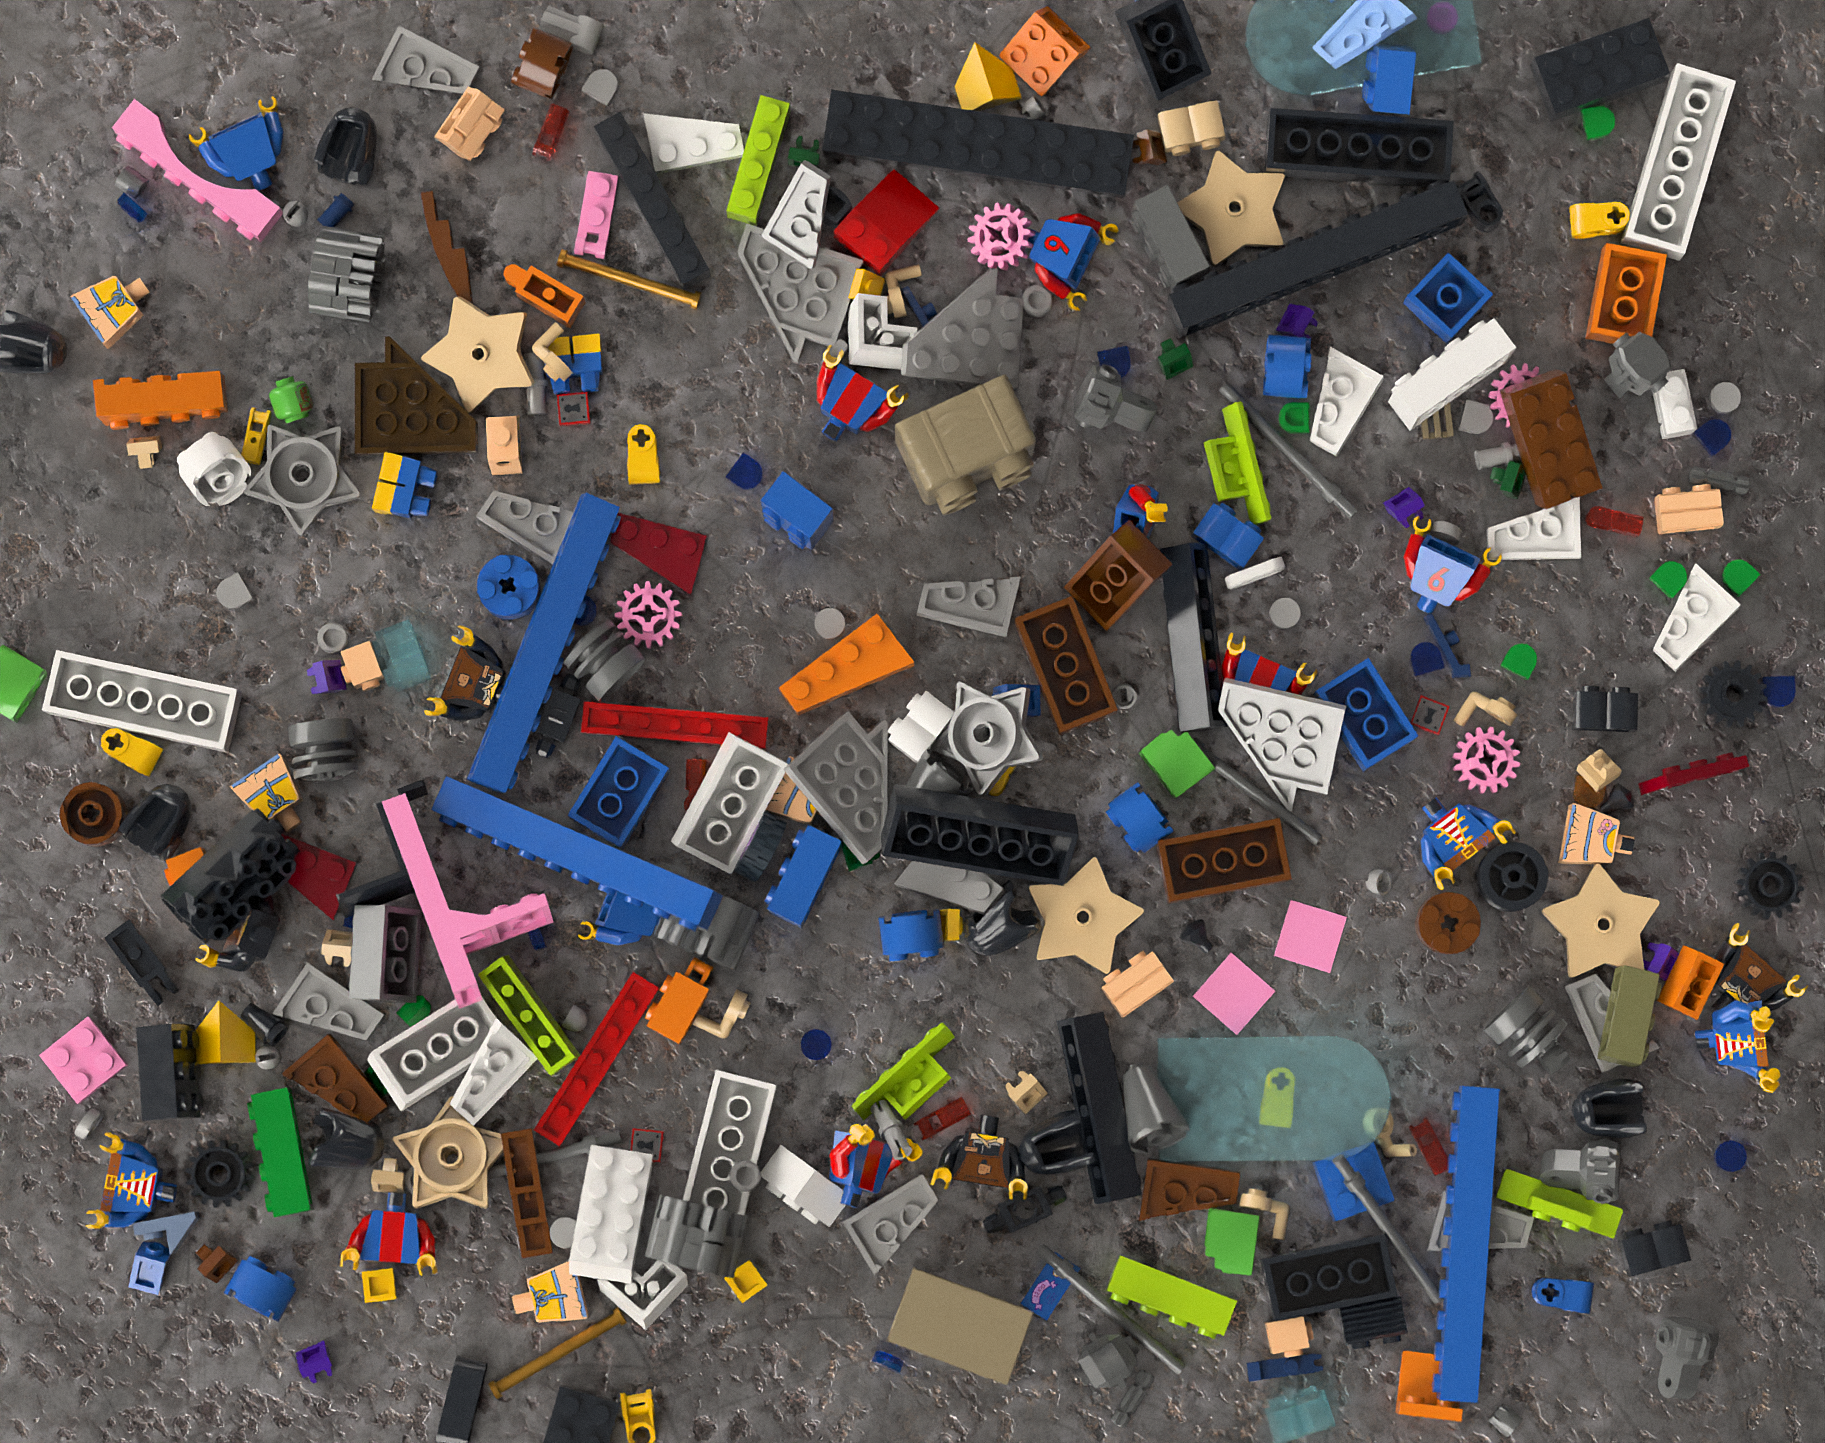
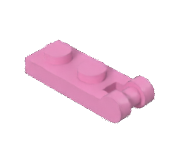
M588 171L574 248L575 255L584 256V253L594 254L595 258L605 259L619 181L618 175ZM588 234L598 235L597 243L587 241Z

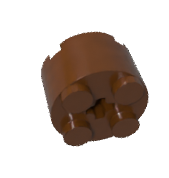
M533 28L528 41L525 40L521 48L519 58L522 59L520 67H516L511 83L552 100L560 86L558 82L568 67L573 51V43L541 29Z
M96 782L82 783L70 790L60 807V821L63 829L71 838L87 846L100 847L114 842L122 835L119 832V827L127 816V808L122 797L116 791ZM92 808L100 811V815L96 816V821L88 818V815L92 814Z
M1455 892L1439 893L1426 899L1420 906L1415 920L1416 933L1422 944L1439 954H1456L1465 951L1476 941L1481 928V919L1475 904L1463 894ZM1445 915L1448 919L1453 918L1455 924L1451 926V932L1448 928L1442 929L1441 923L1445 921Z

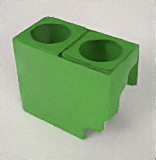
M5 645L0 647V714L18 723L48 673Z
M1172 730L1165 734L1161 733L1138 753L1174 799L1215 770L1213 764L1188 732H1184L1180 736H1177Z
M1209 1208L1204 1243L1206 1246L1205 1255L1215 1258L1214 1267L1216 1269H1221L1222 1273L1252 1275L1260 1216Z

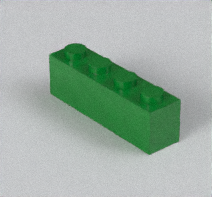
M286 1087L251 1094L252 1101L247 1102L250 1120L256 1121L258 1131L253 1133V1140L256 1151L261 1150L263 1163H259V1172L262 1182L267 1181L269 1193L264 1195L267 1211L273 1212V1217H282L314 1210L292 1089Z

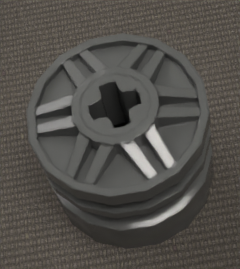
M611 620L592 629L582 637L564 661V665L569 670L582 663L574 673L577 679L588 673L593 675L585 687L599 702L604 701L623 686L646 661L645 656L633 644L625 646L621 650L617 648L624 637L621 631L608 638L616 628Z
M351 718L322 719L298 723L288 727L290 747L305 750L304 755L292 759V764L307 765L306 768L293 771L295 780L327 782L339 780L347 775L359 772L357 763H344L343 761L357 757L355 750L342 749V744L355 740Z
M1531 985L1518 994L1484 1029L1497 1045L1509 1038L1514 1041L1507 1052L1509 1057H1512L1520 1049L1524 1051L1515 1062L1520 1068L1545 1054L1556 1043L1562 1030L1568 1024L1563 1018H1560L1552 1026L1548 1024L1557 1012L1551 1009L1542 1016L1537 1012L1545 999Z

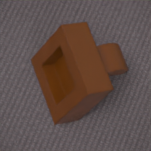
M1148 129L1137 133L1138 140H1133L1132 148H1140L1141 155L1133 158V163H1149L1158 166L1168 162L1161 133Z
M204 1244L196 1252L204 1261L197 1269L216 1284L238 1262L230 1252L220 1246L213 1250Z

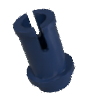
M340 193L338 196L334 195L333 198L335 200L317 220L323 226L335 227L348 212H353L352 207L355 204L343 193Z

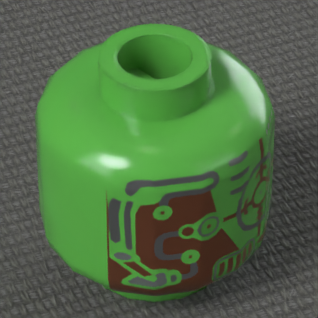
M293 376L276 381L277 388L269 392L270 402L276 418L284 419L285 423H290L309 417L308 412L313 408V401L306 382H295Z

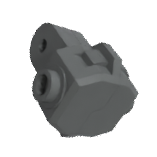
M1626 332L1612 344L1616 348L1614 353L1608 358L1612 372L1604 381L1619 399L1629 391L1641 396L1644 392L1651 389L1655 394L1669 382L1665 377L1672 368L1669 356L1664 350L1666 346L1663 342L1658 343L1655 338L1642 332H1638L1635 336L1632 335L1631 337Z
M1103 364L1101 367L1094 365L1090 368L1074 401L1075 421L1085 428L1095 426L1102 429L1111 422H1116L1136 431L1145 432L1148 430L1158 410L1157 405L1152 400L1122 388L1121 375L1118 374L1114 367Z
M1600 1139L1598 1141H1589L1581 1151L1548 1150L1542 1155L1540 1180L1550 1187L1580 1189L1587 1200H1594L1597 1203L1605 1204L1610 1201H1616L1619 1196L1621 1146L1618 1142H1613L1610 1139Z
M1669 1316L1661 1320L1660 1328L1657 1331L1656 1348L1663 1354L1658 1377V1388L1662 1396L1665 1398L1690 1399L1695 1395L1702 1366L1714 1358L1715 1350L1719 1343V1330L1716 1327L1701 1320L1688 1317Z
M1092 1332L1088 1335L1091 1341L1082 1347L1081 1354L1077 1360L1079 1368L1075 1370L1076 1374L1084 1386L1090 1383L1095 1388L1120 1386L1123 1389L1127 1386L1124 1380L1132 1375L1134 1366L1137 1363L1135 1354L1140 1351L1130 1335L1126 1338L1121 1336V1334H1098L1095 1336Z

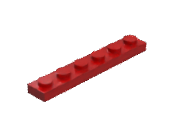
M584 701L581 733L721 745L728 732L761 749H766L769 718Z
M632 972L534 1128V1131L561 1147L660 988Z

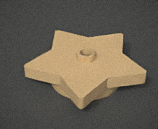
M1216 151L1205 186L1177 203L1185 219L1203 231L1211 263L1214 267L1244 246L1281 248L1283 246V239L1272 208L1285 178L1284 173H1246L1223 153ZM1236 204L1241 210L1233 213L1230 211L1229 205Z
M455 297L448 334L421 357V360L453 378L465 410L468 413L473 412L497 388L528 387L535 383L523 359L520 346L527 313L517 312L490 316L463 297ZM478 348H481L484 352L482 359L478 356Z
M1095 857L1073 878L1064 883V886L1054 884L1032 885L1029 887V892L1045 922L1036 959L1045 960L1075 955L1104 974H1109L1116 936L1141 916L1144 909L1110 891L1100 864ZM1085 911L1088 913L1089 920L1086 923H1080L1077 920L1079 912Z
M1598 863L1591 869L1576 897L1542 909L1541 912L1566 939L1568 976L1572 978L1604 963L1616 967L1626 965L1644 970L1640 933L1660 902L1657 899L1623 893ZM1604 918L1609 924L1607 930L1599 929L1598 921Z
M454 1096L448 1099L429 1126L393 1137L396 1146L414 1168L412 1205L415 1209L449 1197H454L487 1209L489 1206L488 1170L504 1152L501 1134L475 1127L450 1105ZM455 1154L458 1156L456 1162L452 1164L447 1163L449 1155Z

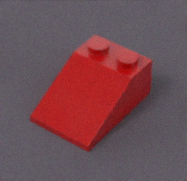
M893 169L836 227L834 238L858 259L863 260L865 265L881 277L940 210V207Z

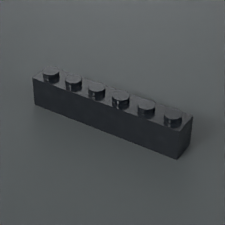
M621 111L596 124L594 129L598 139L683 289L687 290L711 277L708 265Z
M1186 543L1161 548L1160 552L1172 563V566L1162 576L1164 585L1163 597L1167 612V630L1171 647L1170 659L1174 674L1173 687L1176 693L1177 720L1180 732H1201L1228 727V724L1218 711L1223 679L1207 544Z
M1104 1012L1057 1021L1076 1116H1080L1082 1124H1079L1078 1127L1084 1154L1093 1152L1095 1162L1087 1165L1094 1204L1142 1195L1140 1188L1141 1179L1137 1173L1134 1159L1135 1152L1129 1146L1126 1113L1121 1096L1122 1087L1117 1077L1116 1059L1111 1048L1109 1025L1105 1019Z

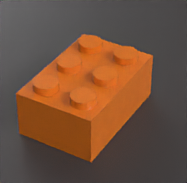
M1610 243L1605 244L1601 250L1585 339L1613 344L1626 332L1630 337L1632 335L1635 336L1638 332L1652 337L1667 254Z

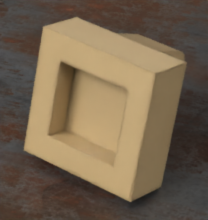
M161 435L129 439L127 442L128 456L138 455L140 469L152 468L155 464L154 453H158L162 448Z
M1599 749L1578 764L1576 771L1598 792L1618 778L1622 770L1602 749Z
M327 929L322 942L321 955H325V961L328 965H332L334 956L343 957L344 966L350 965L353 932Z
M1020 1071L1018 1075L1022 1082L1016 1087H1013L1008 1082L1005 1087L1009 1097L1026 1114L1048 1093L1031 1073L1028 1075L1024 1071Z
M384 1158L383 1169H373L371 1178L373 1191L404 1194L405 1176L404 1173L398 1172L397 1159Z

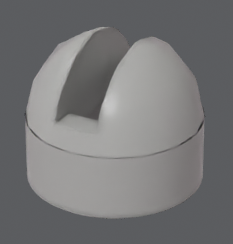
M1036 96L1027 100L1022 107V115L1026 113L1031 115L1027 119L1041 121L1048 116L1046 108Z
M291 201L283 208V218L290 226L298 227L306 222L308 211L301 202ZM296 206H299L300 208L290 219L288 217Z
M1121 683L1112 690V696L1118 708L1129 709L1135 704L1137 695L1135 689L1130 684ZM1125 688L1126 702H1121L1120 689Z
M1375 869L1367 874L1369 877L1365 884L1370 892L1385 895L1390 891L1392 875L1389 871Z
M573 1005L562 1027L572 1032L583 1030L588 1021L586 1013L581 1008Z
M264 1045L257 1050L255 1060L260 1068L273 1070L280 1064L281 1054L276 1047ZM271 1053L275 1054V1059L260 1062V1056Z

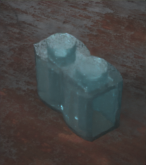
M409 619L375 632L377 640L372 641L378 659L384 657L387 668L382 670L388 687L394 686L395 690L400 692L432 680L414 627Z
M1313 1385L1298 1390V1397L1287 1400L1286 1395H1282L1268 1400L1269 1406L1263 1408L1274 1443H1285L1336 1426L1324 1389L1317 1390L1316 1386Z

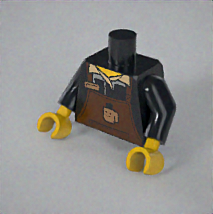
M459 625L458 627L464 630V637L459 640L452 636L451 639L462 646L459 649L441 697L427 698L428 701L435 703V710H424V712L428 716L440 715L447 719L463 722L481 718L484 713L492 712L494 704L498 702L504 687L503 682L506 672L502 669L503 661L492 646L476 635H473L469 628Z
M271 895L265 898L256 896L249 902L251 906L249 916L226 939L222 952L219 954L218 951L206 945H201L199 948L206 951L207 954L203 959L196 958V961L209 968L217 965L221 968L242 972L248 970L255 962L265 960L280 922V917L274 911L273 897Z
M1735 923L1731 929L1730 937L1725 939L1714 955V959L1724 963V966L1714 985V988L1722 995L1711 1008L1714 1011L1720 1010L1735 1000L1744 1003L1761 1001L1762 1007H1768L1770 1011H1773L1786 1004L1793 997L1803 995L1808 989V985L1803 989H1798L1794 985V982L1801 976L1795 975L1788 982L1746 944L1750 930L1744 936H1739L1735 933L1740 925Z
M981 1115L978 1133L965 1131L964 1135L956 1136L943 1150L937 1169L934 1171L931 1179L933 1186L936 1179H943L946 1182L944 1189H948L951 1180L1007 1188L1009 1189L1010 1200H1013V1192L1021 1191L1024 1194V1200L1027 1199L1028 1187L1025 1182V1164L1020 1158L1017 1146L1010 1143L1009 1138L996 1136L999 1117Z

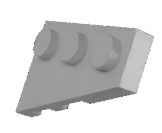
M911 861L894 883L898 887L910 889L928 897H935L984 915L997 903L1005 892L1004 888L982 872Z

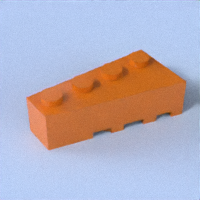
M221 371L181 373L177 375V380H171V376L153 375L147 378V382H141L140 379H132V377L119 378V381L112 385H104V379L93 380L96 416L113 430L129 428V423L141 422V426L158 425L159 420L171 419L175 423L186 422L190 420V416L202 415V419L219 418L220 413L228 412L225 379Z
M876 614L781 685L779 692L799 716L844 695L858 691L872 683L912 668L915 662L880 616Z

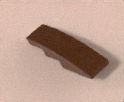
M433 191L421 192L427 228L439 262L457 297L461 296L473 304L465 248L454 249L452 228L449 220L438 221L436 198Z
M532 1128L501 1133L521 1257L523 1259L553 1254Z

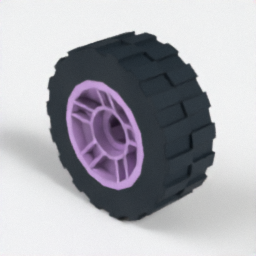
M765 811L733 871L756 882L775 853L784 834L787 822Z

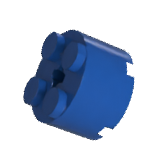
M1268 335L1264 364L1266 378H1263L1264 396L1307 398V376L1311 367V338Z
M498 555L487 562L481 569L477 579V593L485 608L492 615L503 620H514L529 615L535 609L541 595V585L537 573L526 560L515 555ZM511 581H514L513 585L516 590L514 592L508 591L504 594L503 584H509Z
M1136 782L1109 802L1110 808L1105 812L1115 826H1123L1127 831V834L1123 837L1130 847L1136 852L1142 850L1143 853H1146L1157 845L1158 841L1172 834L1174 829L1171 826L1165 828L1164 825L1169 821L1149 794L1146 795L1144 791L1139 793V790L1143 787L1139 782Z
M934 909V915L930 916L927 915V910H917L892 914L890 921H885V915L878 917L883 955H889V961L908 959L909 953L920 952V957L939 955V948L944 947L940 909Z
M249 1256L247 1261L242 1259L224 1293L231 1297L232 1293L235 1292L234 1298L238 1299V1302L268 1318L272 1312L274 1313L272 1319L279 1322L297 1290L293 1287L295 1281L278 1270L275 1275L267 1272L268 1267L266 1264L252 1256Z

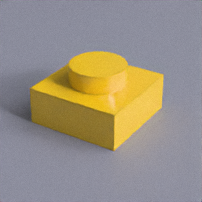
M856 268L848 298L854 300L857 293L881 296L885 278L866 269Z
M960 909L940 910L944 941L959 940V935L963 932V918L960 916Z
M750 1260L736 1269L734 1278H724L741 1303L768 1285Z
M394 1268L362 1272L365 1303L397 1299Z

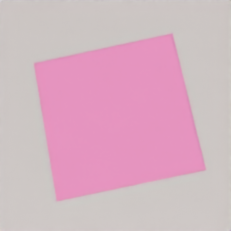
M1290 900L1274 956L1330 973L1347 917Z
M1230 953L1193 997L1238 1035L1273 995L1275 990L1233 953Z

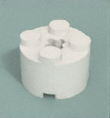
M216 432L205 434L202 439L196 441L177 457L181 478L198 501L205 506H210L209 503H218L219 506L226 505L238 498L247 487L245 481L248 474L249 476L251 475L249 464L228 438L219 436Z

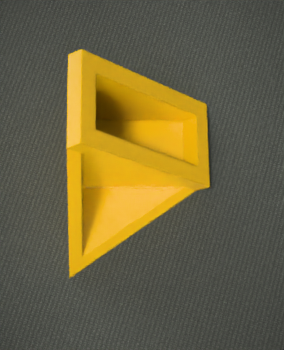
M974 42L954 87L961 109L982 111L1021 99V93L1013 69Z
M218 1000L196 1029L199 1036L196 1060L199 1064L256 1062V1033Z

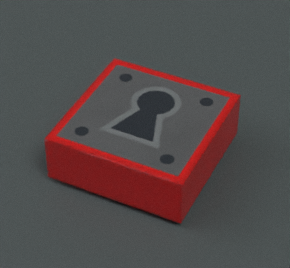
M588 392L557 394L560 426L591 424Z
M1421 695L1410 723L1416 728L1438 736L1450 706Z
M633 1128L630 1151L653 1154L652 1162L661 1163L664 1131Z

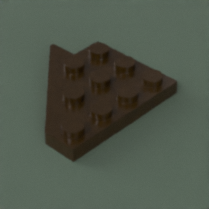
M385 336V362L355 363V454L357 456L384 455L385 452L396 455L478 453V422L390 336Z

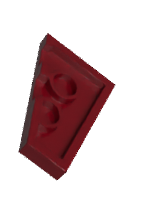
M618 513L617 515L621 519L615 533H612L610 543L692 596L707 536Z
M1733 752L1716 756V762L1708 764L1705 758L1688 763L1689 768L1681 770L1680 765L1662 769L1663 775L1638 784L1641 796L1666 787L1669 789L1691 783L1694 780L1701 781L1749 767L1747 756L1743 755L1734 758Z
M281 834L285 840L288 838L300 850V853L296 855L294 860L296 862V870L287 882L335 921L340 909L336 895L347 891L357 863Z

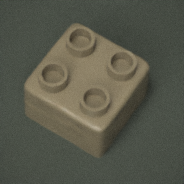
M1006 374L902 420L895 425V443L915 482L920 497L926 505L931 506L937 503L943 516L959 511L976 501L974 494L978 492L975 485L990 478H994L998 489L1003 490L1024 481L1032 475L1030 468L1034 466L1031 458L1034 454L1036 437L1030 428L1029 422Z

